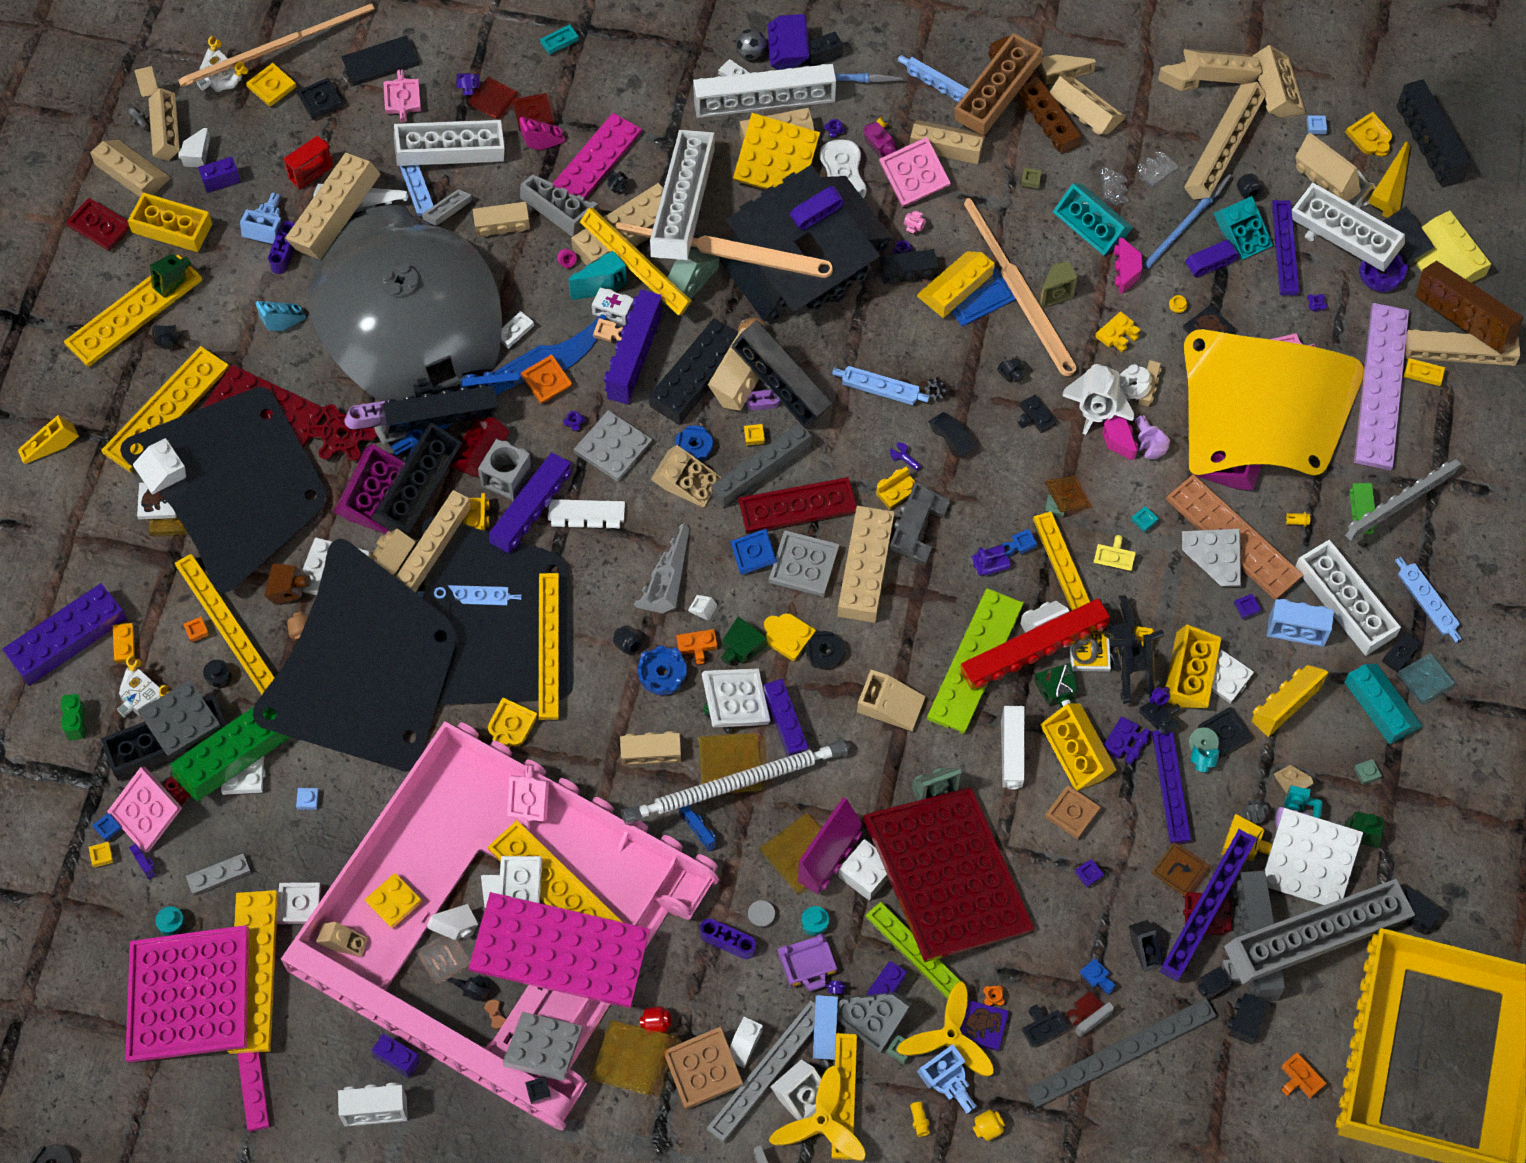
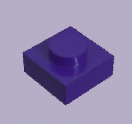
M1253 594L1234 601V605L1242 619L1258 614L1261 611Z
M1092 859L1075 870V874L1086 888L1100 880L1104 875Z

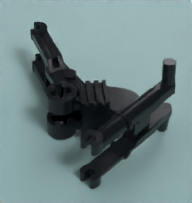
M1125 594L1118 596L1121 601L1120 607L1125 623L1108 625L1102 630L1104 636L1110 639V647L1114 648V652L1110 653V663L1113 671L1122 669V693H1120L1121 700L1123 699V704L1131 703L1130 674L1136 671L1146 670L1147 695L1149 694V699L1152 697V692L1156 689L1152 641L1164 637L1162 629L1143 635L1142 647L1141 640L1137 641L1136 634L1132 633L1135 624Z

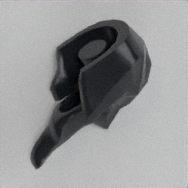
M481 975L470 977L467 981L455 978L447 980V982L453 983L462 989L463 996H467L475 1001H482L490 994L491 985Z

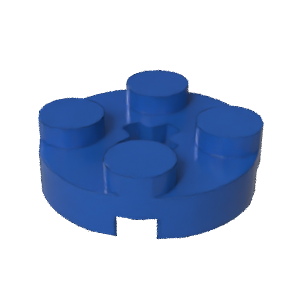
M693 425L686 427L685 430L677 434L675 446H680L697 460L705 461L712 451L713 439L705 428ZM696 441L699 445L693 447L689 443Z

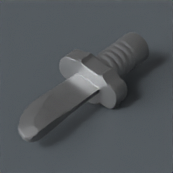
M126 106L128 112L134 117L132 123L135 126L139 124L143 130H148L149 125L144 120L146 117L144 112L138 113L133 106Z

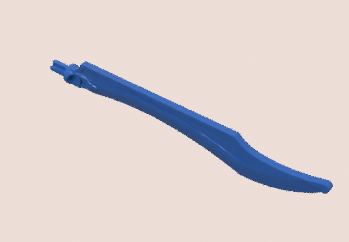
M601 314L583 331L560 344L550 346L539 345L494 371L495 375L502 374V371L513 370L514 373L518 372L519 375L517 385L522 384L525 381L520 375L521 372L551 354L563 371L568 369L591 349L597 338L593 337V333L598 319L606 320V316ZM516 385L494 387L495 395ZM451 424L442 425L438 427L442 430H445ZM423 429L412 430L405 435L406 438L391 446L393 453L398 456L413 447Z

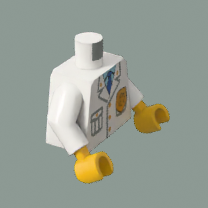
M211 36L208 39V44L211 48H208L199 68L200 70L228 59L219 50H215L222 45L220 40H216V37ZM237 62L235 67L197 81V85L201 90L211 86L216 92L233 89L242 80L241 74H247L248 68L244 66V63Z
M135 656L127 658L126 664L128 667L120 686L119 695L124 703L117 708V711L124 718L132 711L141 717L138 710L167 694V690L170 687L163 685L159 688L139 669L136 671L135 667H139L142 662L140 659H136L134 664Z

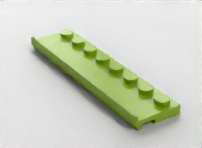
M986 588L927 715V720L946 728L955 729L961 734L966 732L986 686L971 690L960 672L961 663L1007 642L1024 605L1023 601L1020 602Z

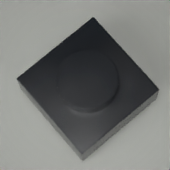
M546 1076L525 1082L531 1104L552 1099Z

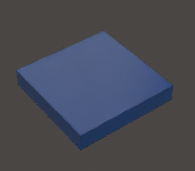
M766 529L730 541L741 575L777 563Z

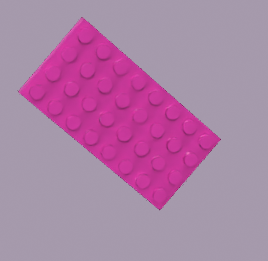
M490 892L470 961L469 971L631 1008L650 929Z

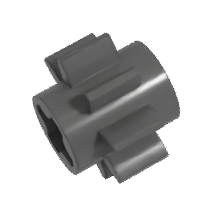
M1259 799L1248 801L1245 806L1246 808L1242 809L1244 819L1247 818L1248 821L1254 824L1263 822L1266 817L1265 814H1269L1267 804H1264Z

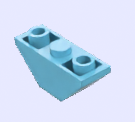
M257 301L255 303L259 317L269 331H283L306 318L302 308L295 303Z

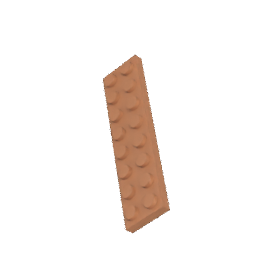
M1194 474L1167 496L1166 500L1198 530L1240 529L1241 570L1274 600L1279 599L1302 579L1303 574Z

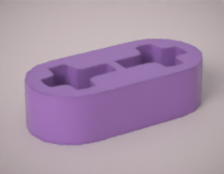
M770 390L753 391L746 401V406L750 410L774 409L781 404L780 400Z

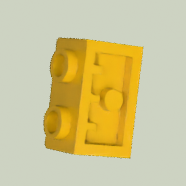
M908 467L896 470L891 477L882 479L877 484L876 495L889 510L898 506L910 496L915 481L909 475Z
M481 493V498H470L471 509L463 519V524L486 531V528L490 526L489 516H486V511H490V500L486 499L485 493Z

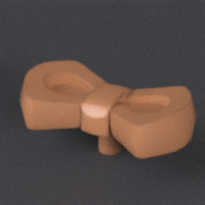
M490 1000L485 1004L484 1010L491 1018V1028L500 1030L506 1018L502 1017L499 1012L500 1002Z

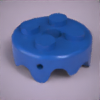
M658 646L652 651L645 650L642 653L638 665V677L642 686L647 691L657 695H667L677 691L685 682L687 673L686 663L677 648L670 649ZM664 668L668 673L660 676L657 674V671Z

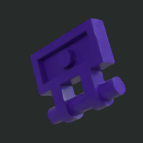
M1121 716L1103 746L1107 753L1118 759L1122 753L1127 755L1125 761L1128 764H1132L1134 759L1139 757V751L1142 746L1148 742V736L1151 732L1148 729H1143L1142 733H1137L1136 730L1139 725ZM1131 739L1135 741L1133 747L1127 746Z

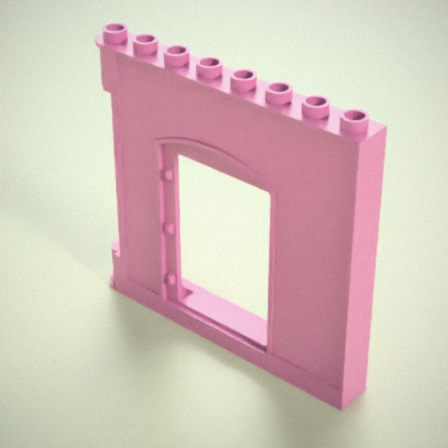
M444 721L281 960L290 974L558 1130H564L566 1127L564 1123L566 1117L587 1085L583 1078L570 1068L611 1005L610 1003L545 988L541 991V987L528 985L493 1041L483 1048L386 991L427 930V924L431 916L439 912L478 852L483 851L496 858L487 847L516 820L522 824V820L517 817L507 816L509 776H525V764H534L533 776L538 779L549 780L547 820L530 821V833L623 923L649 928L650 932L646 947L668 912L676 917L680 916L686 920L691 919L711 885L718 883L719 878L715 874L718 866L713 860L704 855L698 854L695 859L681 852L683 846L670 836L663 835L658 840L647 833L648 826L641 820L625 825L622 819L612 814L614 808L605 800L599 797H594L591 802L578 795L580 789L567 779L560 778L555 783L545 777L546 770L538 763L527 759L524 764H521L512 759V751L504 744L493 741L489 746L478 740L479 734L471 726L460 722L457 727H454ZM396 873L422 900V903L391 929L368 906L364 899L391 875ZM338 922L367 937L362 957L332 951L316 943L322 923ZM522 1012L582 1026V1033L565 1080L561 1081L546 1077L552 1099L535 1104L530 1103L525 1082L545 1076L503 1066V1060L512 1038L508 1044L505 1043L509 1039L510 1034H514Z

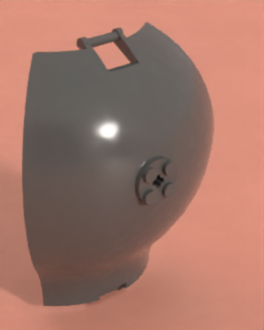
M386 205L366 209L364 212L351 217L322 259L319 260L311 257L313 272L308 285L307 297L310 316L317 334L326 350L340 368L362 389L380 402L390 399L400 401L408 396H414L415 398L413 385L417 384V379L426 378V381L430 382L426 368L448 358L451 360L456 377L433 386L434 395L458 383L461 384L463 379L462 373L485 369L492 370L495 368L502 333L500 298L488 265L479 252L462 236L451 230L424 224L416 220L404 206Z

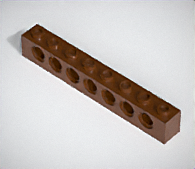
M1009 36L990 43L988 55L991 61L1009 39ZM1033 72L1016 94L1017 97L1022 99L1027 111L1032 113L1035 122L1040 124L1045 136L1050 138L1053 147L1058 149L1061 155L1079 147L1080 133L1036 73Z

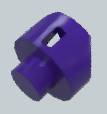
M457 74L456 87L463 89V95H474V88L480 87V77L478 74Z

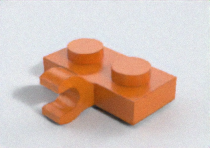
M714 629L676 635L677 646L681 655L695 653L697 665L704 664V651L717 650Z
M1297 1052L1281 1066L1291 1078L1284 1085V1088L1281 1089L1286 1096L1299 1086L1311 1098L1326 1085V1082Z

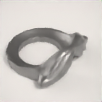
M1087 637L1082 640H1076L1071 652L1077 663L1089 664L1095 660L1097 654L1102 652V650L1099 648L1097 641ZM1088 641L1091 642V657L1088 660H1080L1076 656V650Z

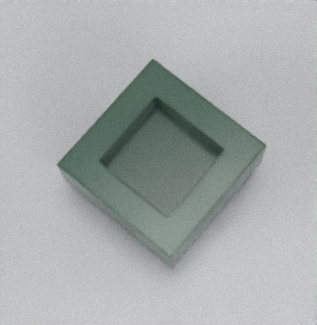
M1048 495L1045 513L1051 511L1053 516L1063 518L1066 501L1061 502L1060 499L1066 498Z
M1373 759L1354 766V770L1362 785L1381 778V774Z
M897 1034L887 1049L886 1054L904 1064L909 1056L901 1055L896 1050L905 1038Z

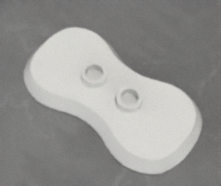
M834 140L825 143L820 149L819 156L826 168L827 177L846 176L862 198H864L866 186L858 171L861 158L859 147L856 143L849 140Z

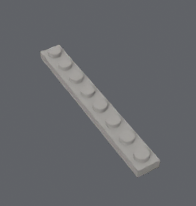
M1457 459L1450 463L1445 462L1438 471L1433 470L1427 475V478H1420L1413 487H1406L1400 495L1397 496L1395 494L1386 504L1381 503L1372 513L1370 511L1367 512L1361 520H1354L1348 526L1349 531L1345 536L1352 541L1453 476L1461 463Z
M810 1000L745 1080L744 1085L736 1091L707 1127V1131L721 1142H725L814 1032V1002Z

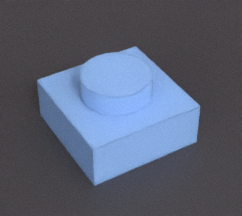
M1308 116V134H1326V116Z
M298 788L297 809L317 810L318 788Z

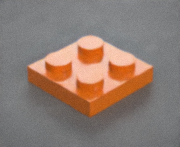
M552 354L520 374L540 404L572 386L571 381Z

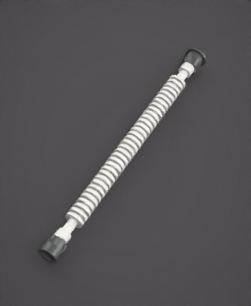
M838 738L837 741L820 748V751L814 753L811 750H807L797 755L794 754L774 762H769V764L766 763L750 770L747 769L727 777H722V779L719 778L703 785L679 791V793L675 792L674 794L660 797V799L657 798L654 804L648 806L637 805L622 809V819L625 825H629L649 816V813L658 811L659 814H663V812L666 813L668 810L672 811L673 809L697 803V801L700 802L716 795L719 796L744 786L747 787L763 780L765 781L790 773L791 771L812 766L815 764V760L821 758L846 757L850 747L846 740Z

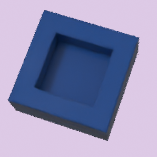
M109 813L92 825L105 842L122 830Z

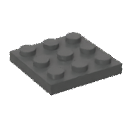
M191 680L138 710L169 759L221 728Z

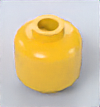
M989 1109L975 1117L974 1122L976 1125L973 1127V1130L978 1138L983 1137L984 1140L990 1141L1001 1135L1004 1131L1003 1127L1006 1125L998 1111L994 1112Z

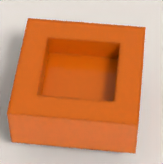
M202 617L183 624L191 643L209 636Z

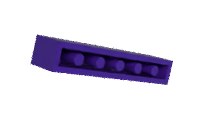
M551 452L489 532V543L507 553L512 548H516L521 536L528 533L531 523L537 521L541 510L549 505L551 497L559 492L561 484L571 476V462Z

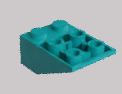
M1252 196L1213 213L1220 230L1227 240L1231 241L1241 260L1273 246Z
M614 251L602 255L600 259L588 264L583 270L574 273L568 279L571 300L596 297L600 287L611 289L614 292L622 289L627 285L626 265Z

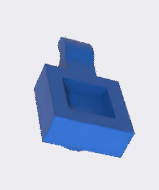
M1095 958L1080 970L1079 974L1093 988L1099 985L1108 995L1114 990L1115 984L1106 978L1109 972Z

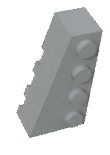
M533 174L520 184V199L572 237L585 228L580 221L588 208H594L598 211V203L593 201L590 203L580 195L575 196L568 193L567 189L554 187L553 183Z

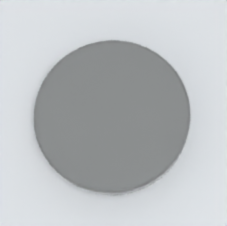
M764 900L754 902L748 909L749 921L756 927L769 926L775 918L774 907Z

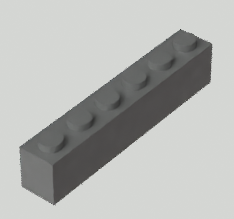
M798 423L712 484V497L724 509L811 447V435Z

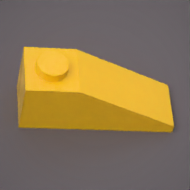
M57 415L22 445L18 452L23 463L27 464L66 448L79 436L72 422Z

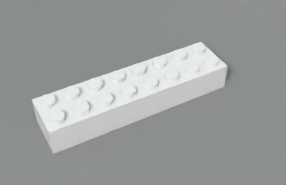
M833 64L693 80L696 117L703 118L835 102L836 78Z

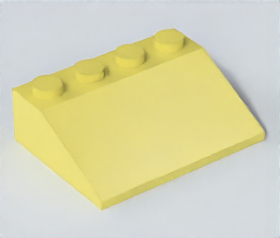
M1451 211L1435 217L1421 227L1435 247L1434 251L1415 262L1421 271L1437 260L1471 283L1487 275L1491 263Z

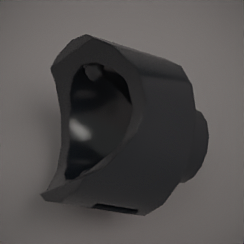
M154 325L152 328L154 343L162 347V349L168 350L173 348L174 344L179 340L176 325Z
M1016 356L1015 359L1002 361L997 371L1007 382L1012 380L1019 382L1025 376L1023 372L1025 364Z
M220 659L212 660L203 669V675L208 685L223 687L230 684L232 673L225 661Z

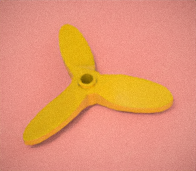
M958 982L954 985L948 997L945 1008L944 1027L940 1030L923 1032L902 1041L896 1050L901 1055L913 1056L932 1052L943 1046L950 1047L953 1044L965 1060L963 1064L981 1076L988 1077L993 1074L994 1070L990 1059L975 1042L961 1034L960 1027L967 1009V988L963 982Z
M835 1066L829 1067L820 1081L816 1096V1112L813 1116L794 1121L776 1130L769 1138V1142L772 1145L784 1146L794 1144L821 1133L825 1134L833 1146L849 1158L856 1161L866 1159L865 1149L855 1135L833 1119L841 1093V1075Z

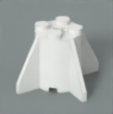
M1092 365L1085 374L1063 391L1064 397L1080 402L1079 407L1086 418L1083 434L1085 435L1093 421L1102 422L1103 419L1108 418L1109 420L1114 415L1131 421L1134 419V412L1120 388L1118 371L1107 366Z

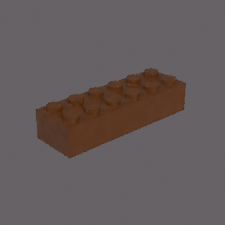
M1437 260L1422 270L1415 295L1417 299L1500 354L1515 345L1524 317Z

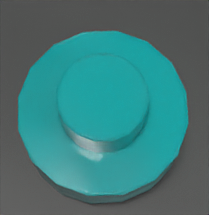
M1194 744L1190 761L1196 764L1195 769L1197 771L1208 772L1209 767L1217 765L1220 751L1217 748L1201 750Z
M168 906L158 912L155 922L162 935L171 936L176 935L182 930L185 925V918L178 908Z
M812 906L804 911L801 926L807 935L815 936L827 930L829 916L825 909L819 906Z

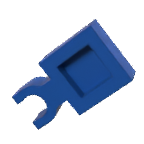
M1029 528L1013 535L1012 542L1001 544L1004 549L1010 548L1009 551L1005 552L1007 557L1013 555L1017 550L1021 555L1038 547Z

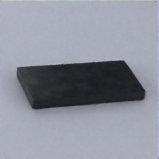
M407 35L341 56L353 86L395 73L398 70L401 71L419 65Z

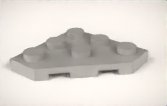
M1240 529L1182 531V550L1221 587H1241Z

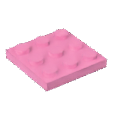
M927 137L879 159V163L902 208L951 184Z
M140 767L107 812L143 853H147L171 824L182 807L146 767Z

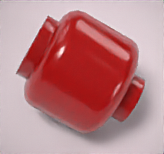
M663 1006L646 1008L643 1016L640 1017V1026L649 1035L665 1033L672 1025L670 1011L666 1010Z

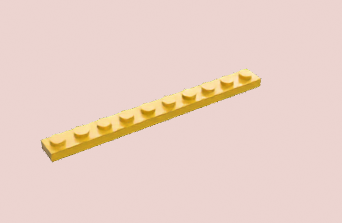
M189 554L175 562L177 569L262 695L273 681L274 676L193 555Z

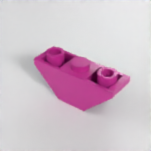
M520 118L521 134L528 148L541 151L566 141L560 127L533 119Z
M1119 238L1118 245L1114 246V256H1117L1115 271H1118V275L1115 277V286H1118V292L1122 294L1140 279L1142 255L1125 239Z
M1114 415L1109 420L1107 418L1102 431L1107 448L1130 460H1134L1136 452H1138V444L1132 438L1133 431L1131 425H1128L1127 419Z

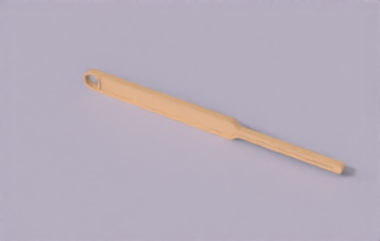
M371 3L311 28L292 33L186 75L179 79L178 82L181 87L187 86L235 67L237 62L245 63L293 44L302 38L373 11L375 7Z
M967 198L964 205L1001 265V275L1060 373L1064 376H1072L1076 371L1074 361L1015 265L1009 263L973 201ZM1063 365L1070 366L1072 371L1065 370Z
M620 222L616 224L618 231L651 238L653 229ZM704 235L700 238H693L691 246L697 247L701 253L811 276L827 278L833 272L831 263L826 260ZM822 265L830 267L827 273H820L818 271Z

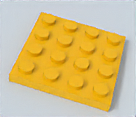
M751 113L733 181L764 190L772 185L775 188L783 183L782 179L793 172L797 174L811 165L820 132Z

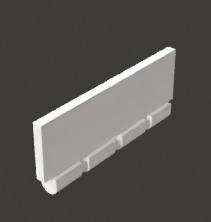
M551 499L548 521H551V527H565V521H568V527H584V522H587V528H603V522H606V528H620V522L624 523L625 501Z

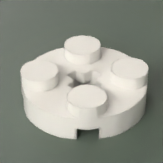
M1133 364L1119 375L1120 388L1127 401L1134 398L1139 400L1150 392L1152 377L1147 369Z

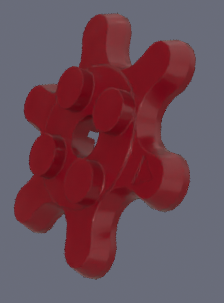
M333 404L326 405L323 410L327 417L326 422L322 425L312 424L307 428V434L310 437L321 438L324 441V445L318 451L319 457L323 460H328L334 453L344 452L350 461H357L361 456L357 445L362 441H373L377 437L375 429L372 427L350 429L345 424L347 414H341ZM339 431L347 432L342 438L337 435Z

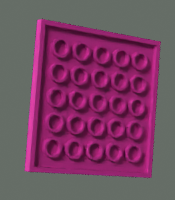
M247 925L130 941L125 1061L131 1063L247 1048L249 927Z

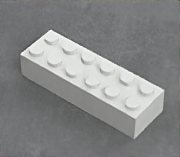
M501 120L394 124L397 166L504 161L505 148Z
M1314 183L1310 185L1292 209V219L1383 272L1405 244V234Z
M1330 540L1299 557L1295 568L1303 574L1302 578L1328 609L1334 610V618L1365 656L1396 638L1401 628L1400 625Z

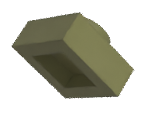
M1024 168L1021 186L1039 189L1042 170Z

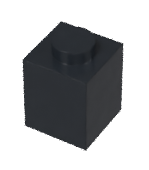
M1220 966L1200 977L1197 982V989L1202 997L1205 996L1209 1001L1229 990L1232 983Z

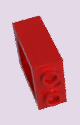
M318 135L283 158L288 178L299 190L333 168V157L329 150L330 145Z

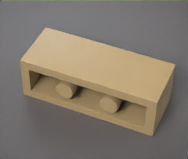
M526 202L473 209L477 237L506 234L515 231L522 232L530 229Z
M668 731L664 734L649 732L644 735L626 734L625 736H620L622 766L681 762L679 733Z

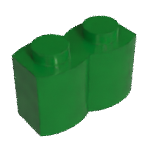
M78 694L63 695L61 699V710L64 713L61 718L62 729L69 741L84 739L86 734V726L83 722L85 707Z

